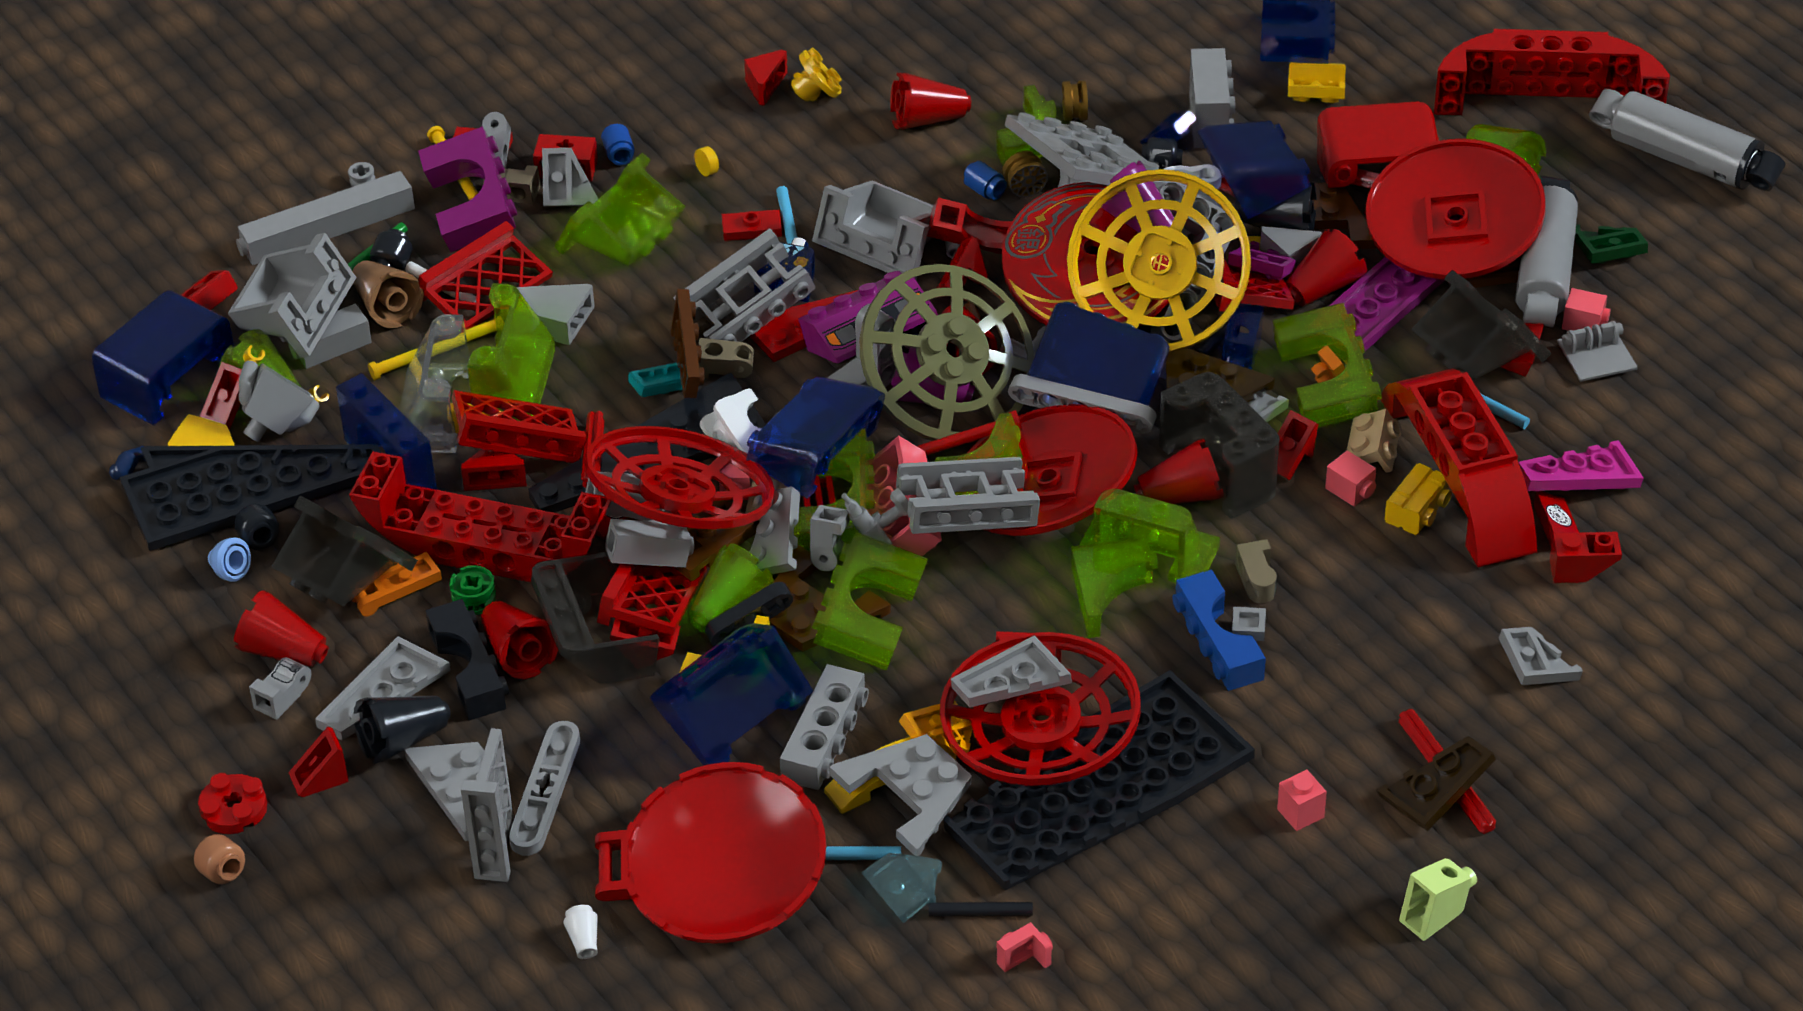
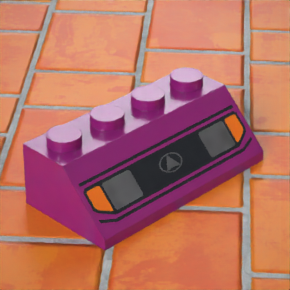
M900 271L889 272L884 275V279L875 283H866L860 286L858 291L850 295H840L833 300V303L812 308L808 311L807 315L798 318L807 350L837 364L855 356V320L858 312L865 305L871 304L877 293L892 279L902 273ZM914 277L905 282L917 295L924 292ZM894 290L880 310L896 320L908 302ZM930 300L926 301L925 303L938 316L937 310ZM916 310L907 319L903 332L925 322Z

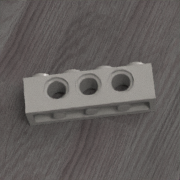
M829 664L826 665L780 757L781 775L784 774L800 786L815 790L820 789L825 778H830L829 767L834 764L836 754L840 755L845 746V736L848 730L852 731L855 727L857 711L859 707L865 706L868 699L869 689L865 688L864 673Z

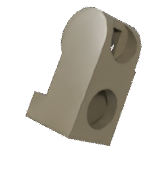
M527 165L525 170L504 168L505 173L501 174V177L506 178L511 190V194L507 195V198L512 199L513 202L533 205L541 187L538 166Z
M699 338V345H701L702 350L699 367L704 368V378H709V374L726 375L732 373L736 378H745L752 374L754 349L749 344Z
M1268 539L1236 545L1235 565L1248 597L1260 604L1272 601L1276 594L1277 575L1275 570L1270 567L1271 547Z

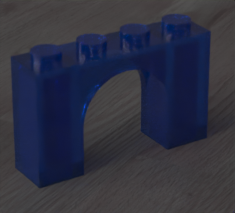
M1263 0L1260 61L1328 64L1329 53L1334 54L1335 1Z
M362 373L336 386L345 441L349 445L377 444L378 447L383 446L386 454L402 457L406 484L437 490L430 440Z

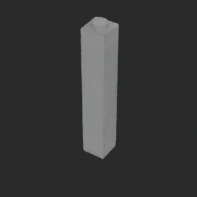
M398 171L238 226L240 238L236 239L238 250L241 256L246 255L250 263L255 265L261 261L265 254L309 245L317 234L326 233L330 239L414 210L412 187L403 173Z

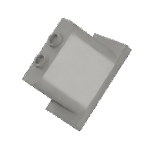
M873 180L844 190L828 185L824 187L812 242L884 272L900 271L904 273L920 267L924 247L932 238L927 235L931 211L934 205Z
M317 234L309 245L265 254L229 310L228 315L240 329L286 338L300 358L309 357L357 277L327 234Z

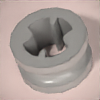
M358 162L351 165L348 169L349 181L352 187L375 179L374 168L370 163Z

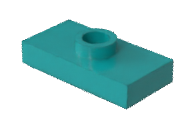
M677 363L631 371L628 375V382L641 397L682 390L680 368H678Z

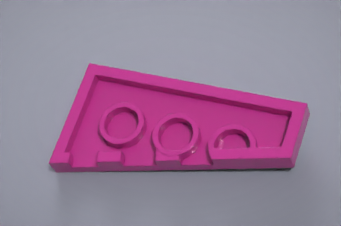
M1619 440L1610 442L1606 448L1594 445L1589 446L1587 451L1577 454L1574 450L1563 452L1560 458L1547 455L1518 462L1527 490L1534 492L1545 490L1569 491L1640 488L1644 479Z

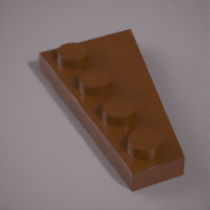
M677 289L670 334L671 337L675 338L673 339L674 351H677L676 362L678 368H680V380L684 398H697L698 387L704 385V368L699 367L702 357L701 345H696L699 337L698 323H693L696 317V303L690 300L689 289Z

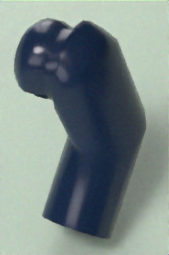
M144 446L122 452L118 456L116 463L110 466V476L114 480H120L119 477L133 473L138 463L144 462L141 447Z

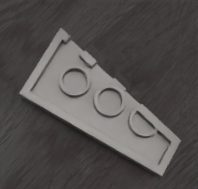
M398 636L315 718L316 726L323 731L327 726L333 728L336 737L343 741L355 733L354 724L360 723L359 713L354 714L356 701L366 697L412 696L450 671V664L448 661Z

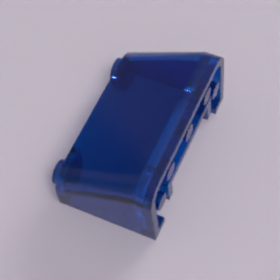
M1271 121L1207 125L1197 131L1213 165L1220 170L1221 178L1224 177L1248 220L1311 186L1307 175L1311 173L1303 157L1298 160L1287 145L1285 133L1279 123L1273 125Z
M819 376L814 379L809 378L801 387L800 392L760 431L755 430L747 441L749 450L746 460H752L760 464L770 476L788 487L792 486L800 492V495L808 499L817 489V486L814 484L816 476L821 473L825 474L828 471L830 461L857 434L869 438L877 430L885 394L870 386Z
M750 623L731 633L658 688L651 695L650 699L664 719L704 766L729 762V755L733 750L730 744L776 709L788 708L789 711L798 709L806 702L805 698L814 691L776 628L770 625Z

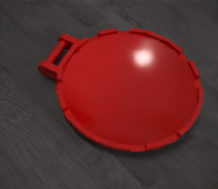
M743 762L714 763L679 774L678 780L664 788L658 787L641 804L642 809L634 821L629 823L627 830L600 832L595 836V848L599 850V883L595 886L596 899L599 901L632 899L640 912L660 929L674 936L701 943H729L749 939L777 927L790 918L808 900L816 888L825 865L827 848L826 833L821 815L815 803L813 804L804 793L803 788L784 774L779 776L766 771L764 766ZM621 850V880L612 881V851Z

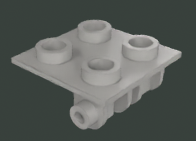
M1610 321L1609 323L1601 324V327L1595 324L1592 326V330L1589 326L1578 330H1568L1566 334L1562 335V339H1557V343L1580 382L1638 369L1619 335L1623 334V326L1620 322Z

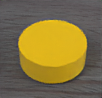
M709 146L697 149L694 159L699 172L705 177L717 173L719 160L715 151Z

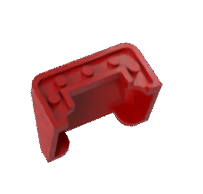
M1419 101L1330 107L1323 110L1317 120V163L1328 188L1345 187L1353 183L1357 177L1358 164L1392 162L1397 157L1416 147L1439 141L1433 112L1428 104Z

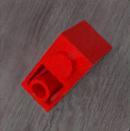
M1618 531L1553 533L1550 566L1554 583L1587 582L1622 559Z

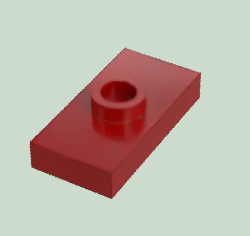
M780 210L722 214L724 241L755 239L769 228L777 237L782 236Z

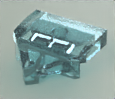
M888 853L864 870L862 874L902 923H905L927 903L936 902L934 892L937 874L941 873L942 862L938 859Z

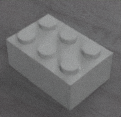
M1225 48L1191 49L1189 99L1194 148L1228 147V137L1234 136V119H1229V117H1232V114H1235V96H1230L1233 95V78H1228L1232 74L1231 60H1226Z

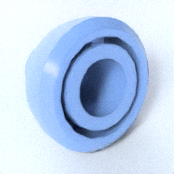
M226 538L217 543L209 552L208 562L217 576L226 581L236 582L241 580L250 568V549L246 542L240 538Z

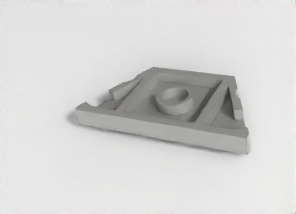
M478 742L405 749L406 760L463 839L467 841L468 834L461 787L464 779L476 780L484 754L483 748Z

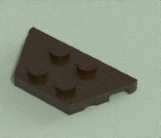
M1188 348L1165 352L1167 397L1221 416L1233 411L1239 405L1252 401L1256 392L1262 389L1270 391L1274 388L1275 377Z

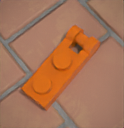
M424 552L353 583L348 588L347 594L353 602L357 603L360 613L368 617L373 615L383 605L441 581V571L429 554Z

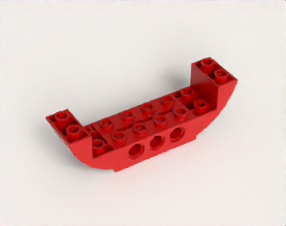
M1494 29L1492 33L1480 35L1463 42L1443 59L1437 72L1434 115H1462L1464 94L1598 98L1604 89H1612L1623 96L1630 91H1636L1666 103L1670 75L1653 55L1628 41L1609 36L1608 32Z
M1452 368L1389 383L1383 389L1380 400L1393 419L1408 415L1468 518L1465 546L1477 567L1537 553L1534 515L1525 479L1518 463V455L1468 372L1462 373Z
M372 451L349 494L359 513L373 528L400 548L416 556L427 552L436 564L456 568L478 565L487 568L496 576L536 584L538 579L550 578L566 573L582 561L611 504V500L606 496L581 492L569 516L406 484L402 457Z

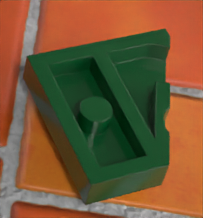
M1576 225L1574 241L1592 264L1606 263L1609 260L1619 258H1632L1636 255L1648 253V242L1637 228L1599 226L1598 232L1581 231L1580 225Z

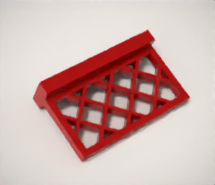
M505 221L419 275L418 283L419 287L423 289V302L429 299L464 331L479 325L500 311L503 299L508 298L512 290L502 289V281L519 283L518 287L539 286L552 277L553 271L513 235L514 227ZM513 247L520 254V258L504 257L503 251ZM484 263L499 264L498 272L481 270ZM503 265L519 266V275L502 273ZM523 267L535 268L540 274L536 277L523 275ZM464 276L477 278V286L460 284V279ZM481 278L498 280V287H481ZM442 290L454 291L455 300L443 299L437 293ZM459 292L476 294V302L459 301ZM480 295L496 296L497 302L494 304L480 303ZM458 309L474 310L475 316L466 321L458 313Z
M1224 258V272L1221 282L1237 288L1241 272L1238 270V267L1227 265ZM1255 271L1250 273L1249 282L1240 303L1293 310L1295 301L1284 279H1268L1264 273ZM1218 294L1214 296L1219 311L1224 312L1232 300Z
M453 390L451 399L459 425L458 445L570 463L580 459L587 437L585 431L578 430L572 409Z
M619 564L602 595L597 623L609 626L613 618L673 636L707 571V566L699 570L700 576L690 581L676 567ZM672 572L674 576L665 577L662 573ZM652 575L655 579L645 580L643 576ZM682 584L685 588L677 590L674 586ZM664 588L666 592L657 593L654 589ZM644 591L646 595L637 596L634 592ZM674 600L677 604L668 606L665 601ZM653 603L657 606V608L651 609L646 607L647 604ZM635 607L638 611H631L624 608ZM666 616L670 622L657 619V617Z

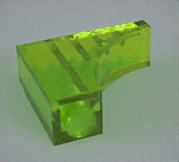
M1147 538L1071 546V571L1087 638L1100 637L1102 614L1115 597L1135 586L1152 583L1153 569H1158L1156 550H1150Z

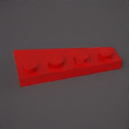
M852 291V292H848V293H844V294H840V295H845V294H849V295H850V294H852V293H854V292H856V291ZM840 295L789 307L782 315L775 317L761 327L758 332L751 334L749 337L773 362H776L807 347L798 318L807 315L808 311L812 308L833 303V300Z

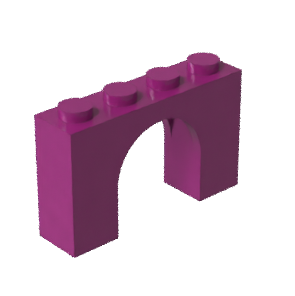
M483 126L418 150L424 173L433 189L465 177L485 179L483 187L474 198L458 206L436 213L441 236L450 252L462 249L505 221L510 223L514 229L516 228L513 216L518 215L513 200L507 198V195L511 194V190L506 178L501 177V174L505 173L502 161L499 156H495L499 149L494 136L488 137Z

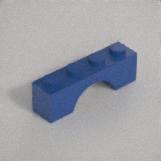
M1212 569L1177 579L1176 594L1172 596L1174 607L1178 613L1182 612L1189 633L1191 635L1195 634L1198 639L1202 655L1208 657L1211 661L1215 677L1223 681L1228 691L1263 681L1266 657L1253 636L1230 633L1215 622L1224 613L1225 590Z

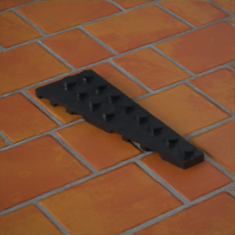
M732 373L726 374L698 390L697 398H684L638 426L670 427L705 435L700 428L702 418L714 412L713 408L718 400L739 393L743 389ZM753 405L747 411L750 422L760 429H769ZM657 442L630 443L616 447L627 458L638 455L658 454ZM670 444L672 456H679L698 462L715 457L710 453L694 448ZM607 452L601 455L600 472H613V469L618 464ZM583 457L528 489L529 498L536 509L555 513L576 505L581 492L586 491V488L582 486L583 481L581 479ZM644 464L638 467L645 470L660 464Z

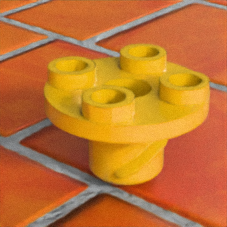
M812 47L810 50H804L799 54V60L805 70L801 73L796 72L794 79L791 81L795 94L804 101H815L820 96L821 90L833 98L839 96L842 89L839 82L842 79L832 67L828 69L821 62L823 58L819 52Z

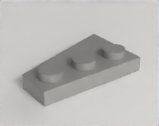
M792 486L774 491L772 505L768 512L761 517L757 525L756 535L751 550L748 553L743 572L752 579L796 570L797 561L792 558L793 549L797 548L798 538L794 536V527L799 522L800 492Z
M1035 635L951 678L952 689L969 707L1072 683L1071 673Z

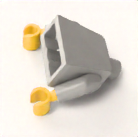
M250 345L243 353V360L245 362L239 378V401L242 404L243 412L252 418L243 433L259 442L268 428L281 435L284 432H293L308 425L318 411L319 404L329 399V394L325 393L319 398L316 391L320 385H316L306 391L265 364L261 363L259 366L258 364L265 356V351L262 349L258 354V358L251 354L252 345Z

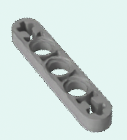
M1024 374L1014 376L1008 389L1009 396L1016 402L1037 408L1055 405L1063 406L1065 404L1068 406L1069 404H1079L1078 402H1081L1088 407L1112 410L1128 424L1132 432L1149 433L1157 417L1156 412L1151 407L1141 403Z

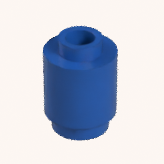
M612 124L606 127L601 134V139L608 159L616 165L629 163L633 159L635 148L628 128L622 124Z
M982 161L969 164L964 171V184L986 199L997 200L1006 190L1007 182L1004 180L1003 175Z

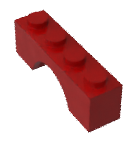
M938 198L931 211L927 236L961 244L963 240L973 236L978 240L981 250L1002 255L1004 239L1012 221L989 219L971 211L967 204Z

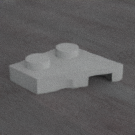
M542 148L543 206H600V201L572 148Z
M1533 627L1501 630L1499 640L1521 685L1580 680L1583 672L1582 668L1577 664L1571 667L1560 658L1562 651L1547 642Z

